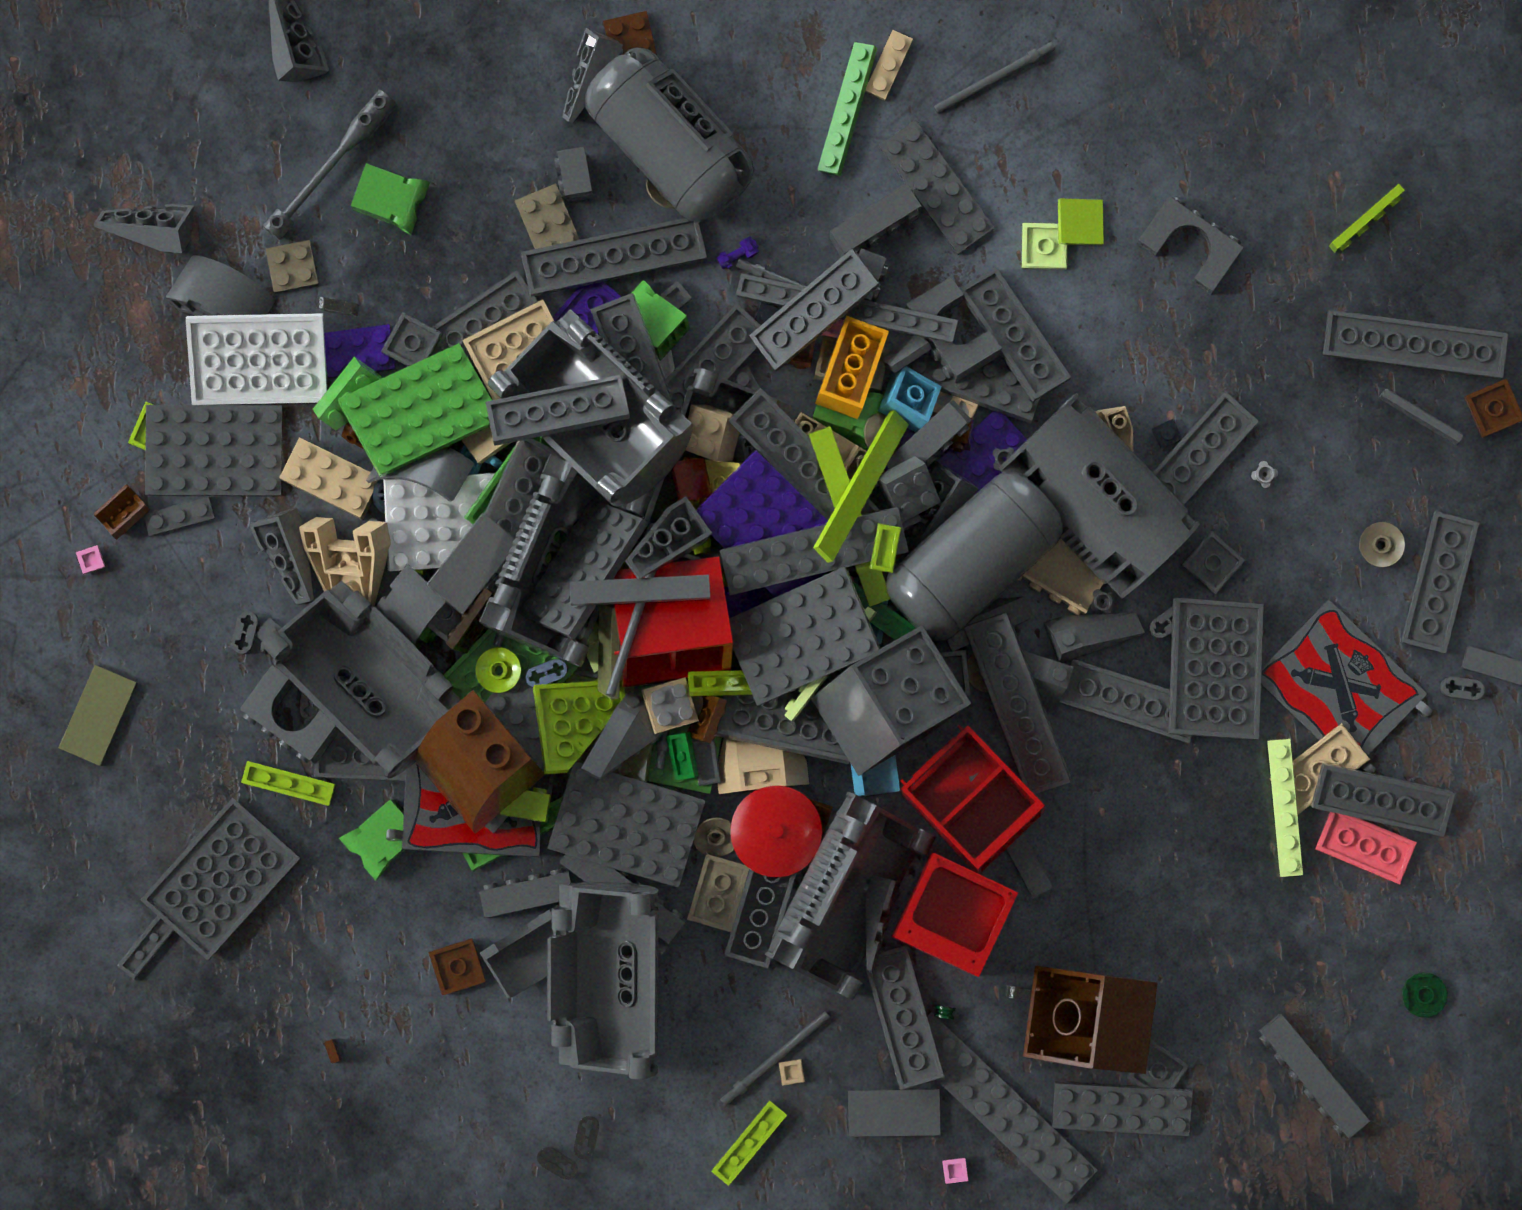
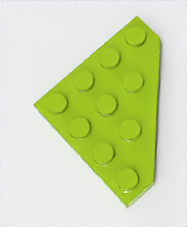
M621 680L619 699H610L598 691V681L534 685L533 693L544 774L567 773L601 733L616 707L625 697V688L622 687Z

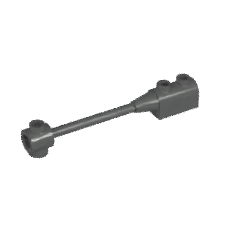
M379 89L350 123L351 125L338 149L285 211L281 212L279 209H276L264 223L263 227L278 240H281L294 224L290 217L347 151H350L365 138L367 140L372 138L398 107L396 102Z

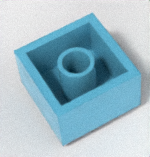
M905 366L891 375L878 411L887 416L889 411L895 410L909 424L907 428L917 432L930 420L942 386Z

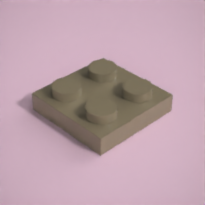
M310 240L266 248L275 294L319 285Z

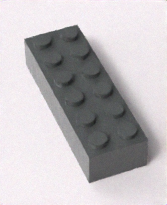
M751 869L749 870L724 956L764 968L769 967L771 958L765 955V953L769 950L775 933L778 931L783 920L796 873L785 877H767Z

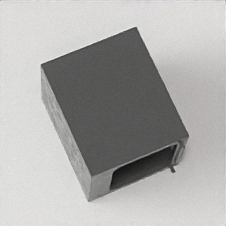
M922 625L851 665L811 698L858 776L927 737L971 704Z

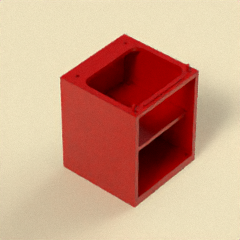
M719 557L674 562L656 571L655 577L709 575L710 599L646 602L620 679L622 687L673 681L681 678L688 679V672L731 671L733 640ZM629 568L619 570L613 579H633L637 577ZM636 603L614 604L620 649ZM614 651V655H618L620 651Z
M958 725L957 727L961 732L956 737L954 736L907 783L903 778L900 780L904 785L901 788L903 798L974 872L981 874L1044 814L1045 805L969 726L963 729ZM978 773V774L976 775V777H975V778L972 780V782H971L970 779H969V777H971V776H973L974 774Z
M936 853L929 854L891 937L968 974L979 977L1018 892Z

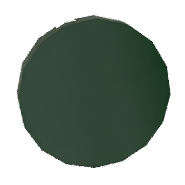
M1421 972L1412 975L1406 980L1402 988L1401 998L1405 1008L1411 1014L1417 1017L1429 1018L1436 1016L1443 1010L1447 1003L1448 992L1446 985L1439 977L1432 973Z

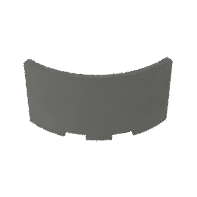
M196 255L190 258L165 297L178 311L195 316L266 315L275 303V299L265 289L244 274L213 259Z
M452 448L448 451L441 449L381 478L374 467L366 481L371 483L380 479L407 480L427 487L451 502L455 499L475 463Z
M408 564L391 583L392 591L387 597H381L376 608L416 645L427 625L446 604V601L427 587L426 584L428 582Z
M552 908L519 930L514 931L480 952V955L508 999L547 977L548 938H551L553 935Z

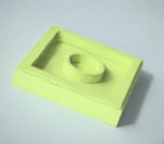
M1022 224V269L1067 270V245L1059 244L1058 224Z

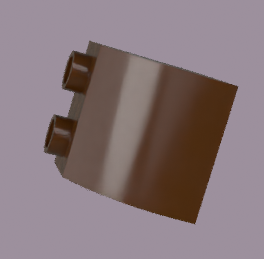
M474 690L435 722L422 740L416 753L417 765L475 834L545 775Z
M1035 966L1023 1057L1091 1069L1146 1074L1158 983Z

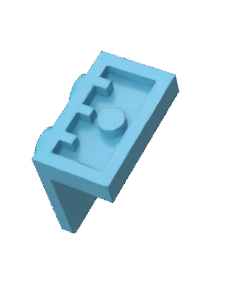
M895 755L858 776L851 765L854 793L857 796L862 797L900 791Z

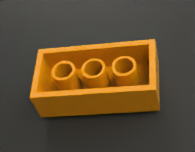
M846 315L815 404L858 419L889 331Z

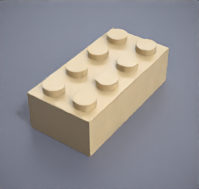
M300 437L279 477L282 481L361 520L364 519L373 501L374 485L378 481L368 483L366 480L371 472Z

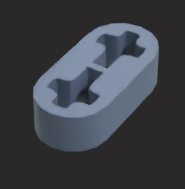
M559 659L548 661L529 669L525 676L526 682L531 687L539 684H551L563 679L567 675L568 667L565 662ZM556 663L564 668L561 670L560 676H557L556 673L548 674L547 671L554 669V664ZM536 671L537 674L545 672L546 676L539 679L540 683L536 684L535 681H530V678L533 676L532 672Z

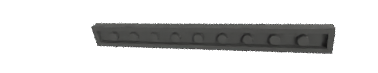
M741 273L736 296L783 307L806 287ZM862 300L841 318L845 320L847 315L883 329L952 344L955 342L959 321L867 300Z

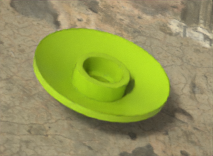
M495 647L485 651L479 657L476 664L477 680L483 688L490 692L503 693L509 691L518 683L521 676L519 659L512 651L506 648ZM499 666L503 668L501 675L495 673L496 668Z

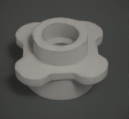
M1261 461L1258 469L1251 473V478L1260 482L1263 488H1268L1273 478L1278 476L1277 469H1273L1266 461Z

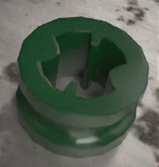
M935 1006L937 1013L934 1014V1017L954 1020L952 1013L956 1008Z

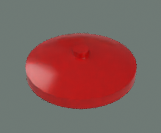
M767 786L750 793L737 807L731 822V841L737 856L749 869L767 877H785L805 868L814 858L822 839V824L813 803L801 792L786 786Z

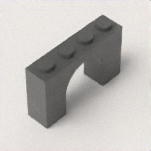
M1169 196L1137 244L1156 256L1173 232L1180 229H1192L1199 232L1208 244L1209 253L1205 264L1192 282L1211 295L1243 249V246L1240 245L1241 241L1232 235L1228 237L1222 233L1223 229L1213 222L1209 224L1203 220L1204 216L1198 211L1187 209L1185 207L1186 204L1181 199Z
M952 277L907 303L905 309L941 316L961 304L964 294ZM990 331L963 345H954L922 337L929 342L931 346L929 351L936 361H940L944 374L948 379L952 378L954 383L998 358L1002 347Z
M271 665L240 710L246 713L244 718L253 725L256 722L263 726L261 731L271 738L274 735L281 740L278 743L287 750L295 749L298 752L296 756L302 761L308 763L310 760L316 764L340 730L320 710L304 729L299 731L284 730L278 720V707L293 683L282 671Z

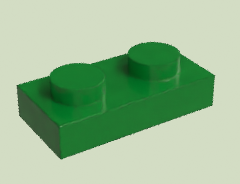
M690 731L666 736L675 780L698 777L699 773Z

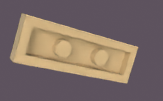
M892 30L865 90L866 93L884 101L886 100L912 44V38Z

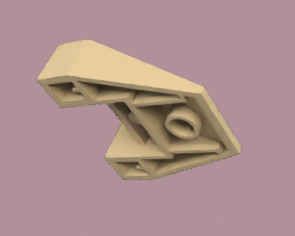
M315 517L301 525L299 529L303 548L324 592L332 589L342 580L353 592L358 590L374 607L388 557V549L391 545L387 522H366L353 530L354 541L337 539L333 518Z

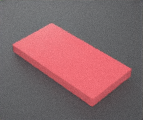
M1330 812L1315 850L1400 885L1417 842L1360 818Z

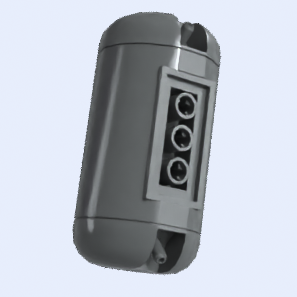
M641 47L630 49L624 55H619L610 61L589 84L585 96V106L590 116L686 219L698 223L712 220L731 206L751 183L754 173L753 161L732 137L733 133L673 68L670 70L652 51Z
M1012 471L1002 472L986 484L894 567L893 573H889L887 576V594L900 614L915 628L922 625L932 641H947L976 618L1058 543L1063 532L1062 518L1052 502L1031 480L1020 473Z

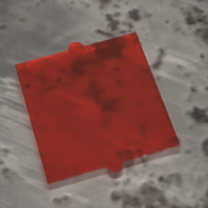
M686 458L684 461H678L672 468L678 501L687 497L689 501L697 502L699 499L708 498L712 494L705 458L692 460Z

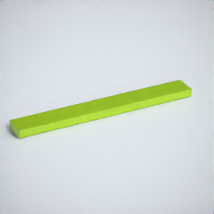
M895 410L889 411L813 547L827 563L834 561L909 426Z
M829 426L808 435L835 509L850 480L832 429ZM871 561L857 564L855 568L868 605L873 606L890 600V597L886 591V583L882 571L870 569Z

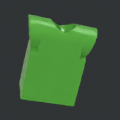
M366 163L351 203V208L358 213L393 224L405 233L412 235L417 221L416 207L425 199L430 182L420 179H407Z
M642 280L631 293H634L657 358L661 361L690 329L686 314L657 293L655 294L648 283Z
M868 393L858 419L816 405L812 419L826 427L830 426L834 432L862 449L868 450L864 439V427L870 416L881 413L878 409L884 395Z
M394 799L386 802L359 828L339 838L350 852L361 856L364 868L375 881L384 873L390 862L404 851L402 850V841H388L386 839L388 829L403 831L404 810Z

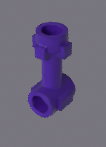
M751 236L739 242L740 248L729 254H726L725 251L720 253L717 261L721 268L729 269L733 267L731 262L744 255L748 259L759 253L757 248L759 247L755 239L752 240Z

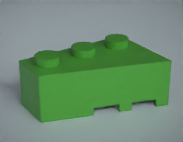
M353 357L313 410L321 421L334 430H338L349 422L338 403V398L384 377L356 357Z

